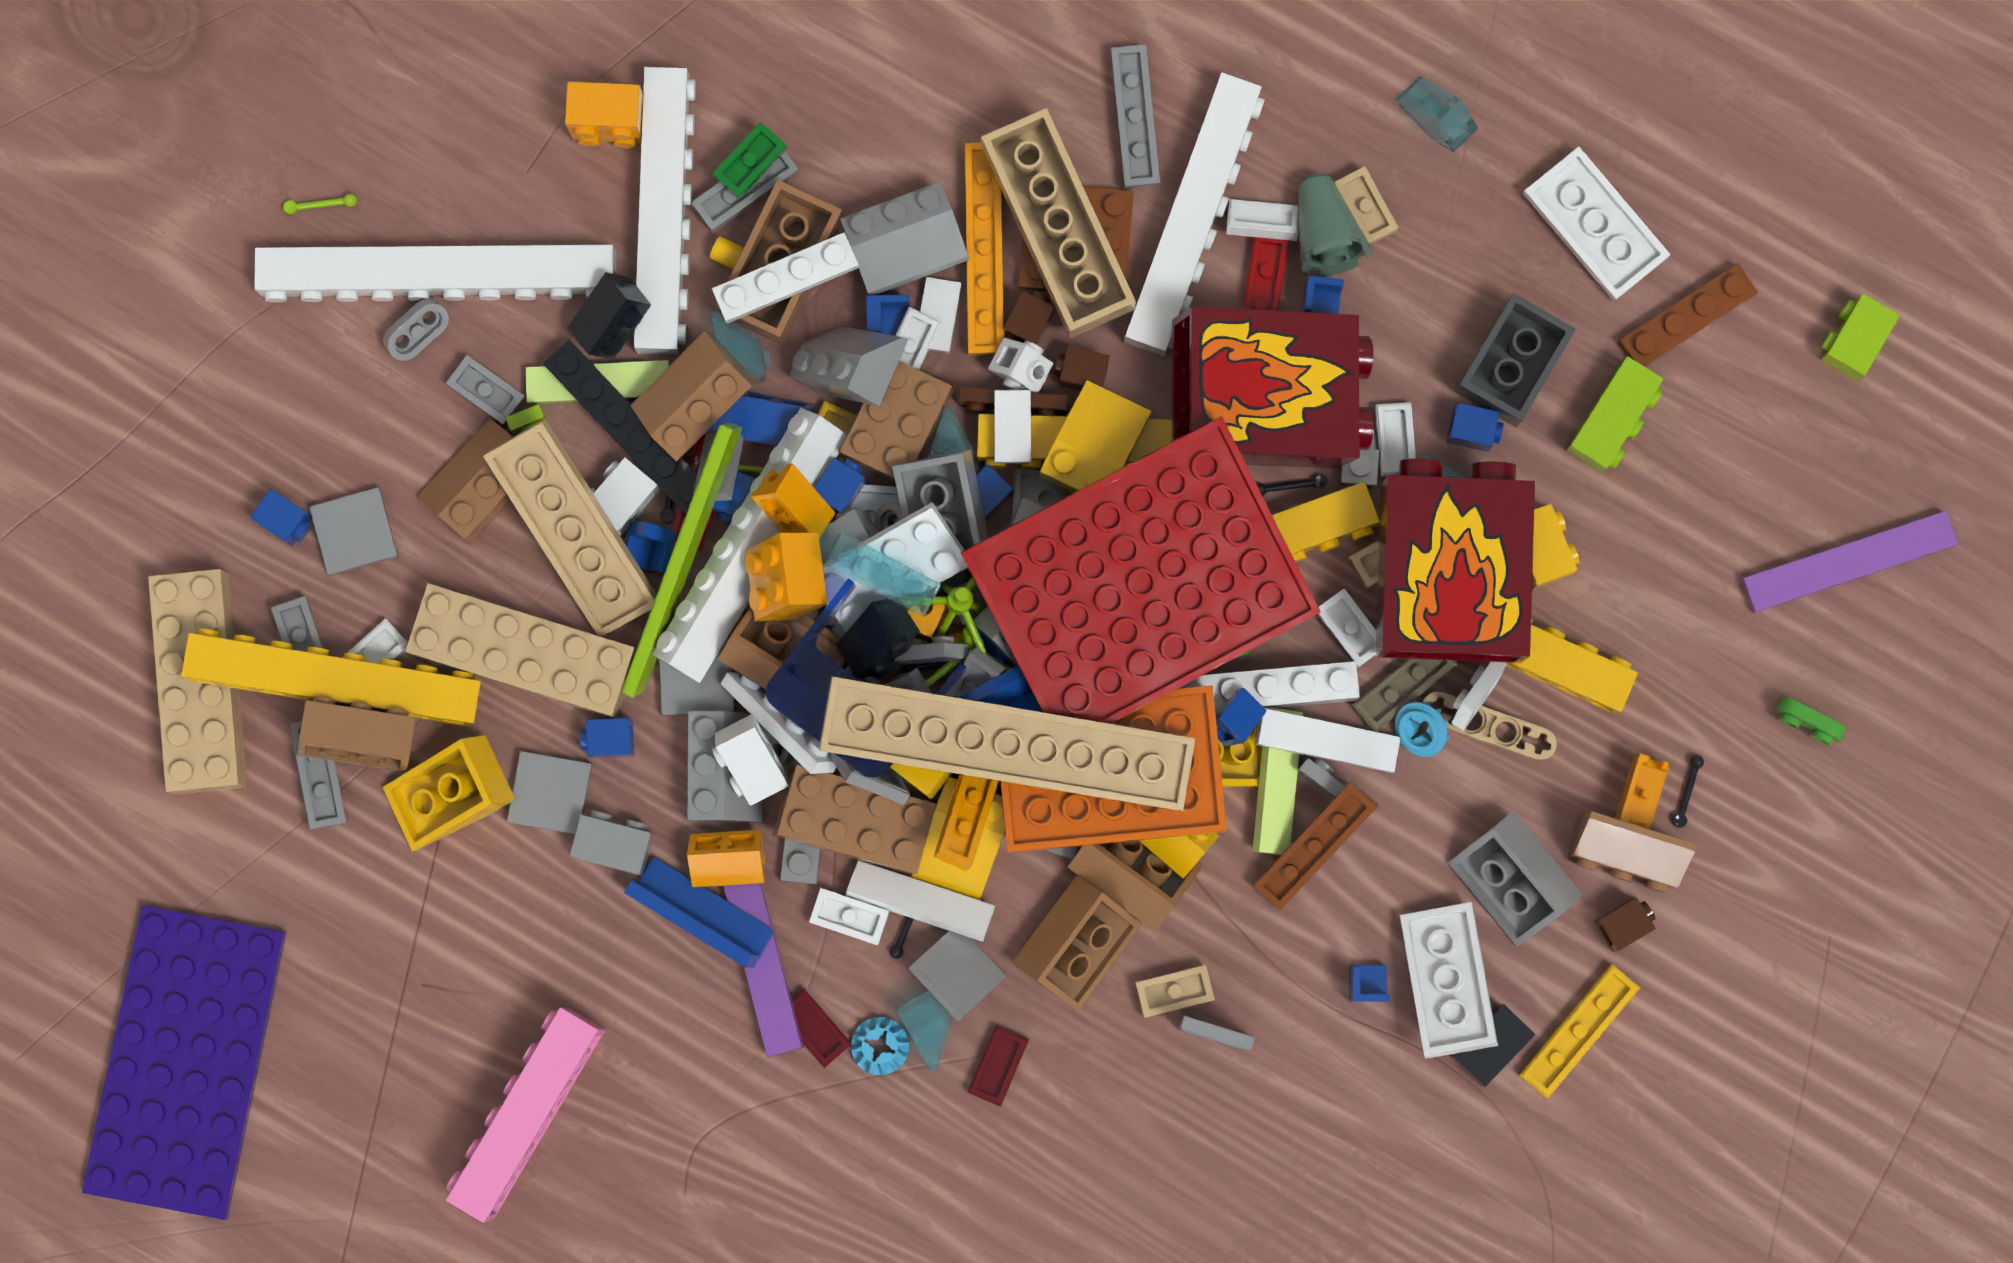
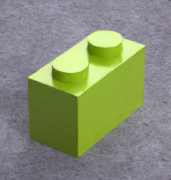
M1865 294L1860 295L1855 301L1849 299L1838 318L1843 320L1837 332L1831 330L1821 345L1825 353L1820 361L1858 382L1867 374L1900 314Z

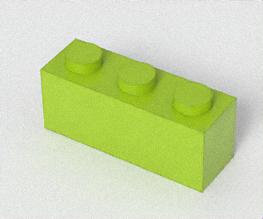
M1627 356L1617 368L1566 449V452L1601 474L1609 466L1615 469L1626 452L1621 448L1626 438L1634 439L1645 422L1640 419L1646 407L1653 409L1664 391L1658 387L1664 378Z

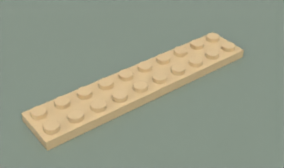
M831 676L818 750L1183 811L1196 738Z

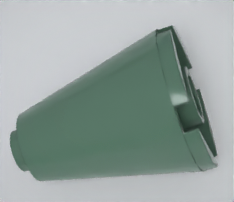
M1313 173L1306 176L1303 180L1304 182L1298 187L1299 249L1302 271L1306 275L1311 276L1310 270H1319L1320 276H1330L1354 269L1359 266L1358 259L1365 254L1366 260L1370 257L1371 249L1365 235L1333 179L1329 176H1324L1323 173Z

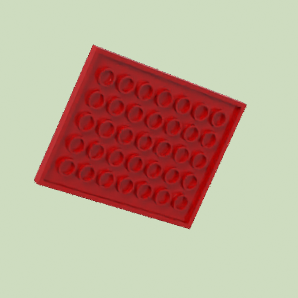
M1218 417L960 552L1041 711L1111 724L1321 613L1223 417Z

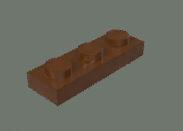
M960 386L959 406L966 407V412L986 414L987 409H995V390L997 389ZM1031 392V412L1037 413V416L1066 415L1068 396Z

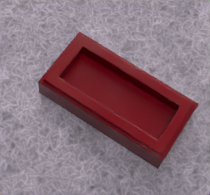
M806 989L792 999L803 1044L825 1068L852 1044Z
M995 1026L967 1093L1001 1107L1029 1039Z

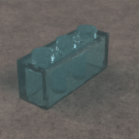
M839 532L823 565L922 617L925 616L941 585L843 532Z

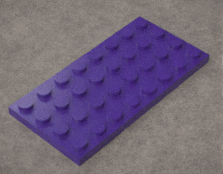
M142 905L82 1193L222 1220L228 1219L286 932Z

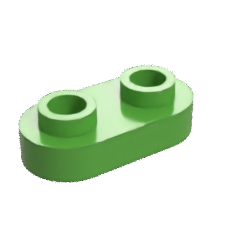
M1781 696L1775 708V711L1780 714L1779 720L1782 723L1796 729L1800 725L1812 731L1811 737L1825 745L1830 746L1832 741L1840 743L1847 730L1839 722L1786 696Z

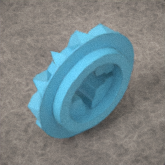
M1416 700L1412 701L1399 710L1395 719V731L1397 737H1401V744L1409 752L1421 757H1430L1439 753L1445 748V743L1450 737L1447 733L1449 722L1444 721L1441 717V709L1432 708L1429 701L1423 703ZM1427 721L1429 723L1427 732L1417 736L1420 724Z
M886 1017L868 1019L856 1029L852 1037L851 1052L856 1064L867 1073L873 1075L890 1074L899 1069L908 1056V1036L903 1027L892 1019ZM884 1031H887L886 1044L890 1046V1049L895 1050V1053L882 1052L876 1061H873L874 1048L869 1046L870 1044L865 1042V1039L878 1040L880 1036H883Z

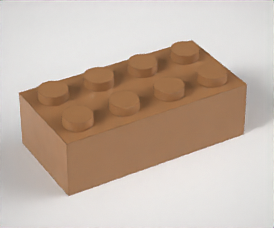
M777 179L728 281L836 236L841 226L840 218H843L842 209ZM810 289L733 322L783 345ZM717 302L715 306L719 316L724 318Z
M792 765L788 777L789 787L785 788L772 836L903 873L917 874L935 811V803L909 796L905 804L902 805L849 784L841 776L830 773L810 774L802 765Z

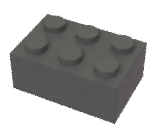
M1513 293L1455 392L1482 408L1500 412L1499 418L1517 428L1576 329Z

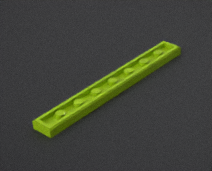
M727 423L718 427L622 688V693L634 698L645 692L657 660L652 653L657 646L659 637L670 625L740 436L742 427L739 425Z

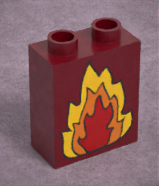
M1190 307L1172 319V441L1218 417H1223L1246 465L1339 468L1359 459L1360 450L1369 449L1374 432V419L1371 409L1369 407H1359V379H1367L1370 376L1374 355L1371 338L1369 336H1359V315Z
M1421 458L1400 460L1399 475H1388L1381 485L1376 658L1522 663L1530 657L1535 481L1516 480V464L1496 461L1476 462L1472 464V478L1443 477V461Z

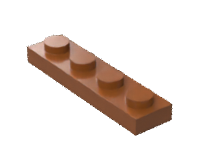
M1737 263L1620 339L1618 343L1628 357L1645 367L1756 295L1758 291L1742 267Z
M1351 780L1253 886L1275 907L1281 910L1371 815L1379 804Z

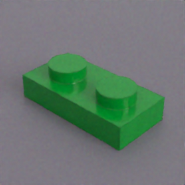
M760 121L712 173L713 177L740 200L788 147Z

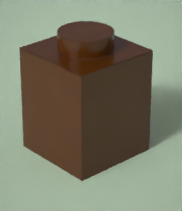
M1022 291L1003 328L1004 336L1017 342L1024 343V341H1029L1038 345L1054 315L1055 306L1050 304L1051 299L1037 291H1032L1031 294Z
M1068 345L1066 355L1059 354L1054 375L1061 376L1059 386L1081 391L1088 380L1103 388L1110 355Z
M1632 898L1594 920L1613 952L1622 950L1656 929L1652 923L1656 919L1653 911L1645 901L1640 903L1638 898Z

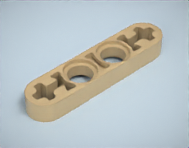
M1437 691L1426 696L1422 703L1427 701L1434 703L1437 699H1441L1443 701L1442 707L1452 711L1458 697ZM1481 706L1477 712L1481 717V725L1477 730L1465 729L1463 731L1449 723L1447 726L1449 731L1534 761L1548 759L1554 754L1557 747L1556 737L1548 729ZM1440 714L1444 721H1448L1451 718L1450 715ZM1507 722L1514 727L1515 737L1511 742L1505 743L1496 737L1495 731L1498 724ZM1523 728L1529 730L1525 735L1527 738L1537 739L1540 735H1543L1545 737L1544 743L1549 745V749L1542 750L1539 754H1536L1534 752L1535 746L1526 742L1522 743V749L1517 748L1516 745L1522 738Z

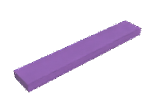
M1944 511L1745 577L1741 580L1751 609L1755 613L1959 544L1948 513Z
M762 883L724 886L728 902L774 929ZM774 932L754 968L744 967L767 1057L804 1048Z

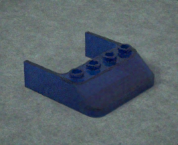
M849 578L773 675L766 687L768 702L818 742H820L831 676L859 681L823 654L816 645L818 636L856 588L855 583ZM960 662L937 694L948 696L967 671L966 666ZM834 753L868 778H879L885 775L894 765V763Z

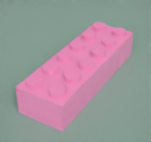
M560 1007L558 1011L552 1010L548 1014L541 1027L545 1034L540 1042H533L529 1046L522 1059L526 1066L521 1074H514L503 1091L507 1098L503 1105L495 1106L484 1123L488 1127L484 1137L476 1138L465 1155V1158L469 1159L465 1169L457 1170L446 1187V1190L450 1192L446 1199L447 1202L483 1223L495 1219L606 1031L603 1027L570 1008Z

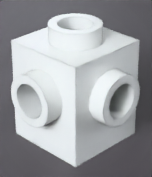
M1003 338L988 370L1003 379L1002 386L1008 390H1031L1032 393H1038L1053 363L1042 355L1044 350L1038 345L1029 341L1021 343Z

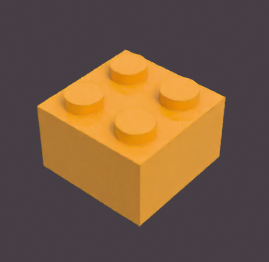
M589 82L567 83L565 125L573 141H578L579 145L587 147L599 146L600 142H614L613 145L618 148H634L635 143L641 144L643 93L640 85Z
M778 533L746 550L745 570L749 574L751 589L749 604L754 613V621H793L827 605L818 533Z

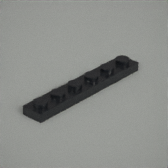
M570 340L565 342L543 365L686 515L693 498L697 474L682 458L676 462L650 436L630 406L631 404Z

